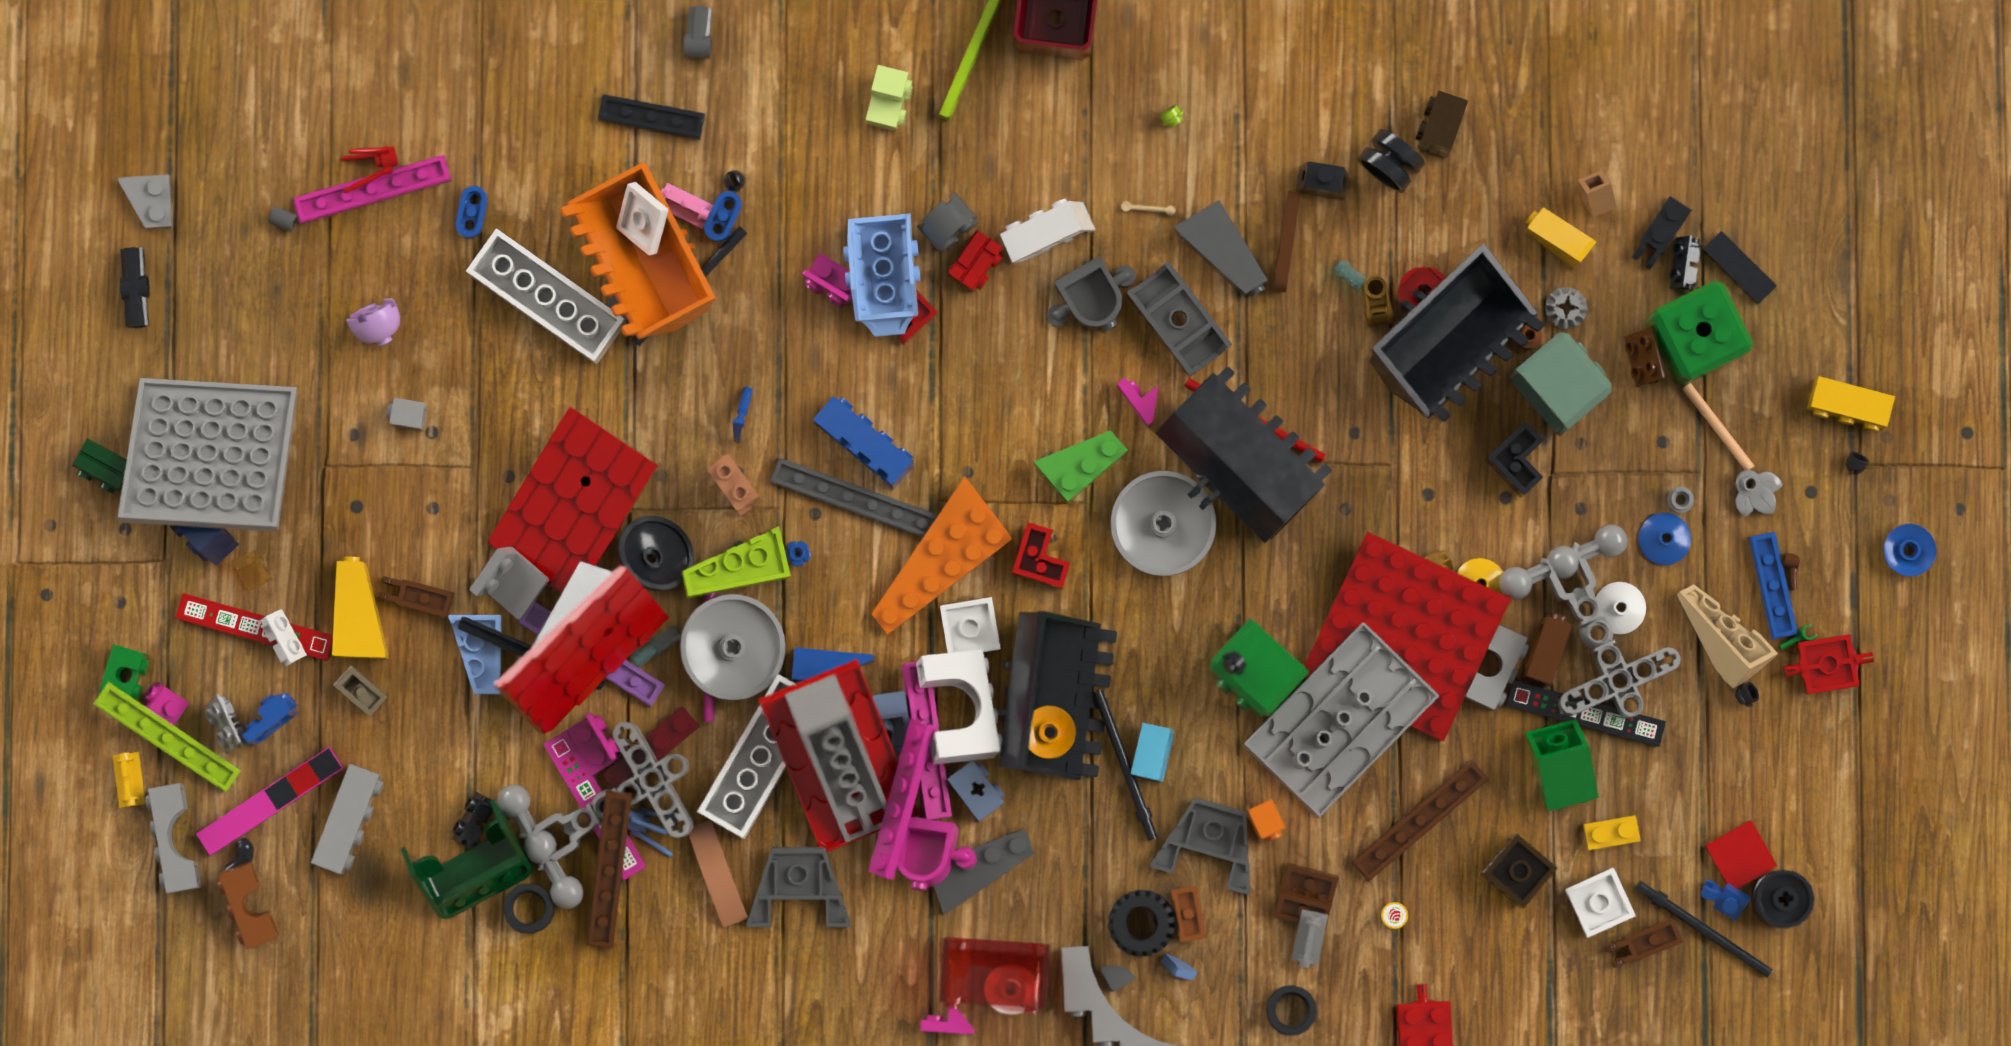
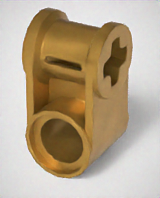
M1371 276L1362 286L1366 327L1384 322L1393 324V312L1389 300L1388 285L1383 277ZM1372 281L1378 282L1382 288L1381 293L1378 295L1371 294L1368 290V284Z

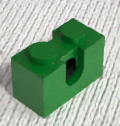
M114 644L98 695L105 685L110 682L138 701L142 691V686L138 685L141 675L145 676L150 665V660H147L148 654ZM129 668L132 672V678L129 682L123 683L120 674L124 669Z

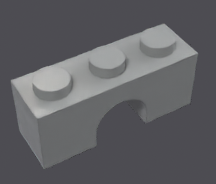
M1499 625L1487 649L1488 652L1496 655L1499 659V672L1494 677H1486L1476 673L1465 699L1491 711L1495 710L1496 706L1501 708L1507 696V693L1503 692L1507 682L1512 684L1518 672L1514 668L1518 658L1523 660L1529 648L1525 644L1528 638Z

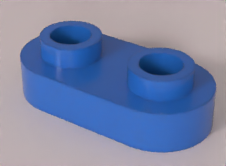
M470 186L461 195L456 229L464 238L472 239L482 232L488 196L481 187ZM473 196L480 198L479 203L476 205L470 202ZM469 221L475 224L472 230L465 228L466 223Z
M726 191L717 197L704 225L705 233L710 240L722 242L729 237L742 209L741 199L736 193ZM728 201L734 203V207L731 210L724 208L725 203ZM721 225L723 227L722 232L714 233V226Z

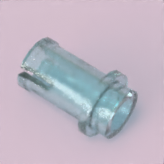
M1342 259L1333 270L1337 273L1335 276L1342 277L1355 290H1358L1368 277L1349 264L1350 260Z

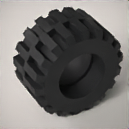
M1136 890L1123 895L1114 903L1108 917V930H1110L1112 941L1117 944L1116 946L1120 950L1122 949L1125 953L1136 957L1150 956L1161 951L1169 944L1176 928L1175 914L1169 902L1160 894L1149 890ZM1139 907L1150 909L1156 915L1158 921L1155 933L1146 939L1135 938L1129 933L1126 926L1129 913Z

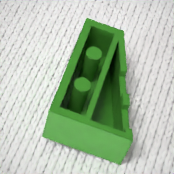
M1110 430L1033 462V465L1068 504L1125 456L1128 450Z

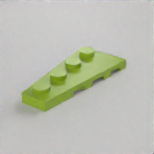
M779 526L682 571L687 598L789 579L791 575Z

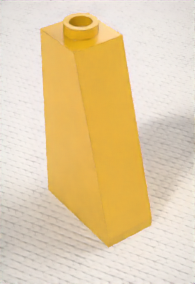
M344 557V561H337L332 656L388 659V650L367 564L360 562V557Z

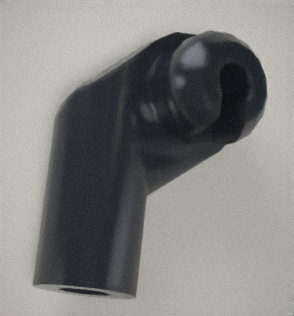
M241 838L237 841L236 859L225 866L226 870L253 861L254 846L249 839Z

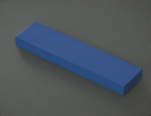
M1770 532L1748 537L1771 640L1797 635L1798 630L1776 533Z

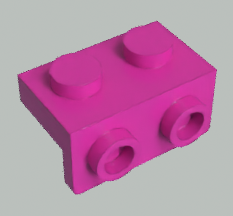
M159 681L147 689L144 695L145 699L141 703L173 725H175L189 705L188 701L166 688Z

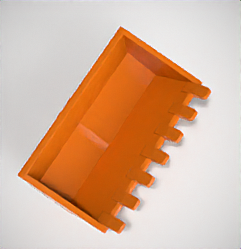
M642 162L568 201V205L560 208L563 217L574 216L578 225L570 228L574 237L585 236L588 245L580 248L584 257L595 256L598 262L597 265L590 268L593 276L605 275L609 283L600 288L602 294L605 297L615 295L619 304L613 305L610 308L613 315H625L629 324L621 327V331L624 336L636 335L637 339L677 331L708 312L712 302L716 299L692 253L695 249L694 245L687 243L685 239L688 235L686 229L679 228L670 209L668 210L657 254L648 255L616 229L627 184L636 182L669 209L646 162Z

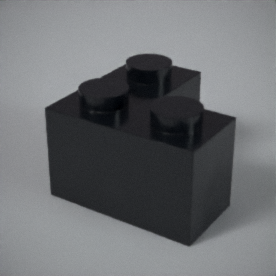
M1527 421L1485 459L1520 498L1543 478L1526 457L1544 439Z

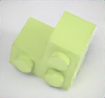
M881 65L877 66L871 89L872 97L866 116V124L896 132L898 125L903 126L906 110H902L904 101L910 100L913 88L908 72Z

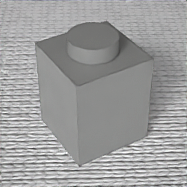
M394 398L393 404L389 403L386 418L390 419L389 424L392 426L424 431L428 405L423 402Z

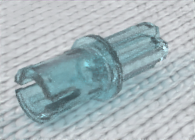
M671 626L656 638H650L647 644L636 650L631 656L641 668L657 655L662 656L664 650L680 640L681 634L676 627Z

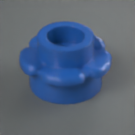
M803 541L789 543L785 552L787 561L796 567L803 566L804 562H808L811 557V552L808 550L809 546ZM796 551L800 552L799 556L795 555Z

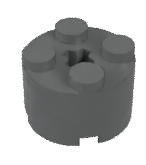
M956 192L949 196L951 200L947 204L942 201L922 220L923 224H918L917 226L938 251L950 250L960 241L957 238L958 235L970 232L978 224L976 220L977 215Z

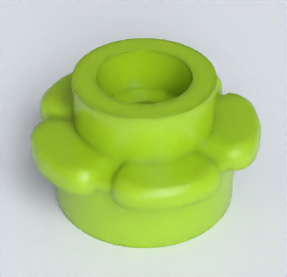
M1177 105L1168 108L1159 116L1163 121L1162 126L1169 125L1170 128L1176 126L1183 120L1181 115L1184 111L1180 110Z

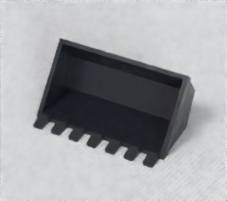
M1046 611L1019 612L1013 663L1004 662L1003 668L1011 670L1009 687L1006 686L1005 693H1008L1006 710L997 709V714L1005 717L999 767L1080 780L1081 775L1098 776L1099 766L1083 763L1084 753L1101 754L1102 743L1086 741L1087 730L1104 732L1105 724L1103 720L1089 718L1090 708L1099 709L1094 696H1092L1093 686L1109 688L1111 683V676L1095 674L1096 663L1112 665L1114 660L1113 653L1098 651L1099 641L1115 643L1117 638L1116 631L1100 629V623ZM1043 706H1056L1065 710L1075 724L1076 736L1072 747L1064 755L1057 758H1042L1035 755L1029 749L1034 710ZM1048 727L1045 729L1044 734L1046 737L1051 738L1054 736L1055 731L1053 728Z

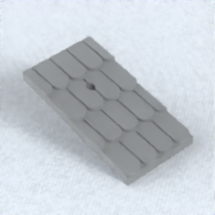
M1363 622L1242 746L1318 819L1439 695ZM1319 737L1324 738V743L1320 741Z

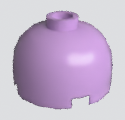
M393 298L382 300L384 303L382 306L372 303L351 314V319H346L351 332L357 339L367 344L376 342L378 346L392 340L391 335L398 330L401 318Z

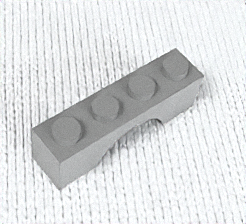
M176 783L148 789L149 795H146V805L148 811H152L154 821H150L152 836L157 837L158 847H155V857L157 863H161L163 873L159 874L161 888L166 889V893L170 894L202 888L198 862L186 859L180 855L172 841L174 823L181 814L188 810L184 784Z

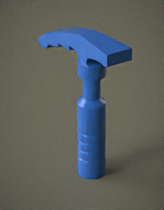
M746 386L742 389L737 409L738 417L733 419L734 442L741 443V430L745 424L744 416L748 413L753 393L751 387Z

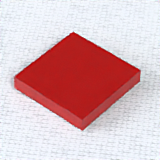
M1752 820L1704 845L1726 885L1728 883L1737 889L1777 867L1775 860Z

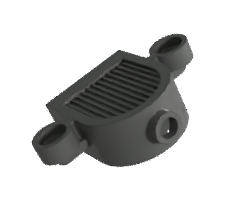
M1098 256L1054 282V286L1065 305L1050 307L1047 312L1048 322L1054 327L1063 326L1067 322L1068 315L1071 314L1074 320L1085 328L1103 329L1104 333L1118 326L1115 320L1120 313L1122 296L1118 286L1123 288L1130 287L1135 281V271L1130 266H1121L1116 270L1115 276L1112 277L1103 260Z

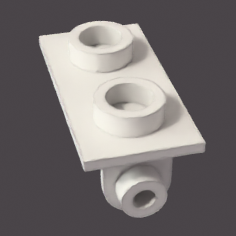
M282 609L260 620L263 624L261 628H263L269 641L271 642L276 639L278 642L273 648L280 659V663L283 662L285 666H288L306 656Z

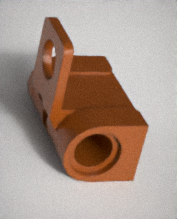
M1197 886L1170 890L1172 904L1170 905L1174 911L1176 922L1174 930L1178 931L1179 942L1206 938ZM1147 909L1150 932L1155 933L1157 925L1154 922L1155 914L1150 909Z

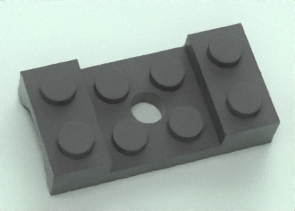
M1169 261L1141 284L1126 293V296L1151 325L1189 378L1231 347L1232 343ZM1176 312H1182L1186 315L1187 321L1182 326H1176L1172 322V315Z

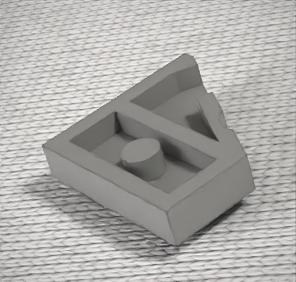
M169 174L118 178L122 189L146 229L173 228L171 179Z

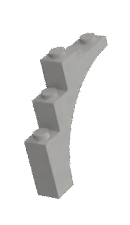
M1088 946L1061 948L1065 1012L1070 1011V1017L1086 1016V1011L1091 1010L1093 1042H1098V1046H1114V1041H1119V1046H1177L1157 1041L1140 1033L1115 1012L1098 987L1091 968Z

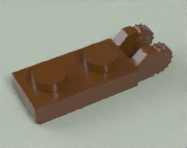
M383 576L382 582L386 585L401 588L398 597L387 592H379L377 598L395 602L396 605L448 618L455 595L454 592L405 579L401 581Z
M1670 918L1623 937V940L1608 945L1605 949L1607 953L1614 952L1627 945L1630 955L1617 958L1611 962L1613 968L1669 949L1683 943L1674 918Z

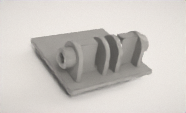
M217 694L205 706L207 709L205 714L211 725L214 724L218 732L216 738L220 747L225 748L228 754L235 747L240 748L247 743L242 736L244 734L242 726L235 728L240 725V722L232 723L231 721L237 715L229 716L235 712L230 700H226L225 696L220 697Z

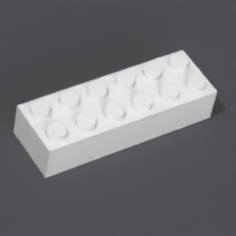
M495 229L466 270L469 276L596 365L621 332V327L627 323L622 316H614L609 307L498 229Z
M778 674L765 696L772 695L774 692L796 684ZM759 705L697 811L744 839L786 769L761 705Z

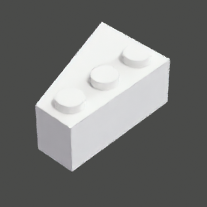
M1062 199L1053 203V209L1045 213L1043 210H1039L1029 215L1030 220L1022 224L1020 221L1006 226L1007 231L1000 235L1012 263H1021L1049 251L1050 248L1064 241L1065 243L1073 240L1072 237L1083 232L1091 233L1095 231L1084 203Z

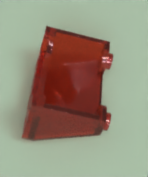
M943 937L939 1002H944V1007L960 1008V1003L1024 1007V1013L1040 1014V1009H1046L1050 944Z

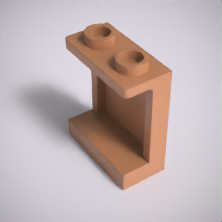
M726 454L708 467L711 477L741 517L762 502L757 492L729 454Z

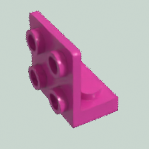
M819 253L810 270H804L802 273L804 283L806 284L805 287L816 294L822 291L827 294L828 301L840 308L842 305L849 308L853 300L851 288L846 287L845 272L850 271Z
M589 712L586 714L587 718L566 731L594 776L619 761L618 754L621 753V750L614 738L608 739L604 731L608 730V727L602 717L599 715L595 716Z

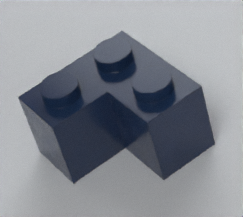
M170 525V528L180 538L184 535L188 539L186 546L205 563L210 560L217 566L239 545L225 528Z

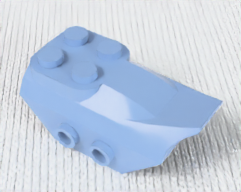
M911 213L848 219V246L843 247L844 260L849 262L850 272H845L846 287L851 288L855 321L865 324L875 337L905 334L913 317L918 316L916 282H920L919 266L914 265V256H918L917 240L912 238Z

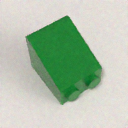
M1576 719L1525 732L1541 798L1547 811L1561 810L1570 805L1587 803L1590 800L1599 798L1590 747Z

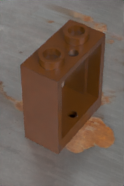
M1553 613L1541 619L1521 679L1544 687L1553 684L1572 624L1567 623L1568 618Z

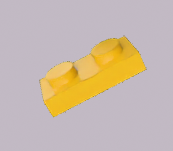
M1636 815L1583 824L1587 850L1641 841Z

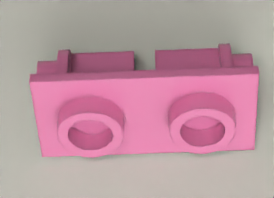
M667 183L665 189L661 190V193L672 214L703 229L713 205Z

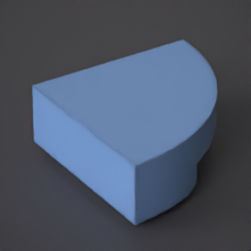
M1165 953L1161 960L1162 964L1175 977L1193 980L1198 973L1190 965L1172 955Z

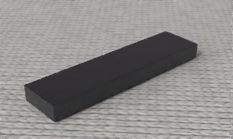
M603 94L598 121L701 140L706 114Z

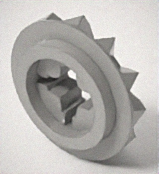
M1571 287L1558 288L1553 291L1545 305L1546 315L1550 322L1563 329L1578 326L1584 320L1588 310L1586 298L1583 297L1579 290ZM1567 297H1569L1570 306H1574L1577 309L1570 310L1567 318H1565L1564 310L1555 306L1563 305Z

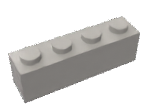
M349 764L311 861L312 864L343 875L346 870H351L355 860V856H352L355 845L360 846L365 832L362 831V827L365 821H370L374 811V807L371 806L374 796L379 797L384 782L381 781L382 775Z

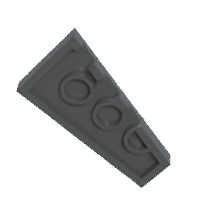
M1025 829L972 848L977 856V862L969 870L961 869L953 861L949 875L941 883L934 886L944 915L1034 854Z

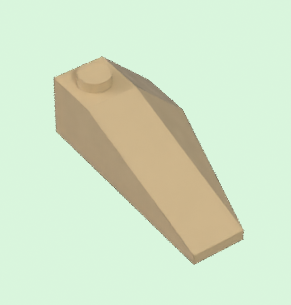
M1693 584L1677 594L1714 668L1732 688L1748 681L1778 655L1761 634L1754 629L1749 632L1739 624L1741 619L1734 614L1731 617L1720 610V604Z

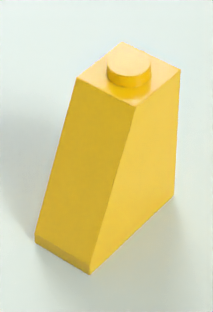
M1544 207L1539 213L1534 210L1525 222L1529 225L1525 230L1528 235L1574 270L1596 243L1591 237Z

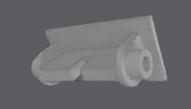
M1302 909L1292 960L1299 961L1301 967L1309 968L1310 964L1318 965L1328 918L1327 914Z

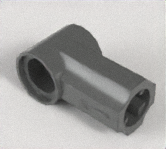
M689 6L688 30L684 38V57L710 59L712 36H710L712 8Z

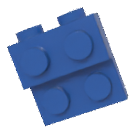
M283 692L276 696L271 694L260 702L262 707L257 711L263 719L260 721L255 719L245 727L247 732L242 735L248 744L257 746L299 714L295 709L298 704L289 693Z

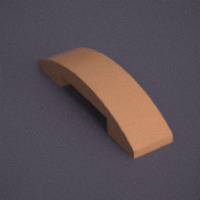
M712 820L693 826L689 837L723 928L748 919Z

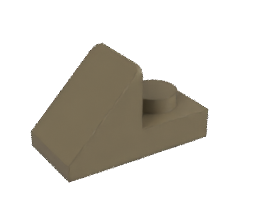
M350 666L333 684L335 688L368 716H371L387 699V696L353 666Z

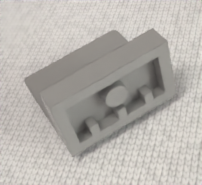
M513 547L497 548L469 590L476 596L490 595L515 618L520 620L526 615L548 583L549 578Z

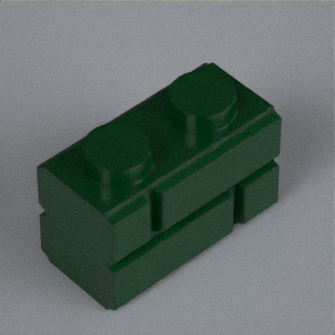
M87 438L72 465L78 469L76 474L88 481H91L92 477L101 481L99 487L112 494L115 490L122 492L127 459Z

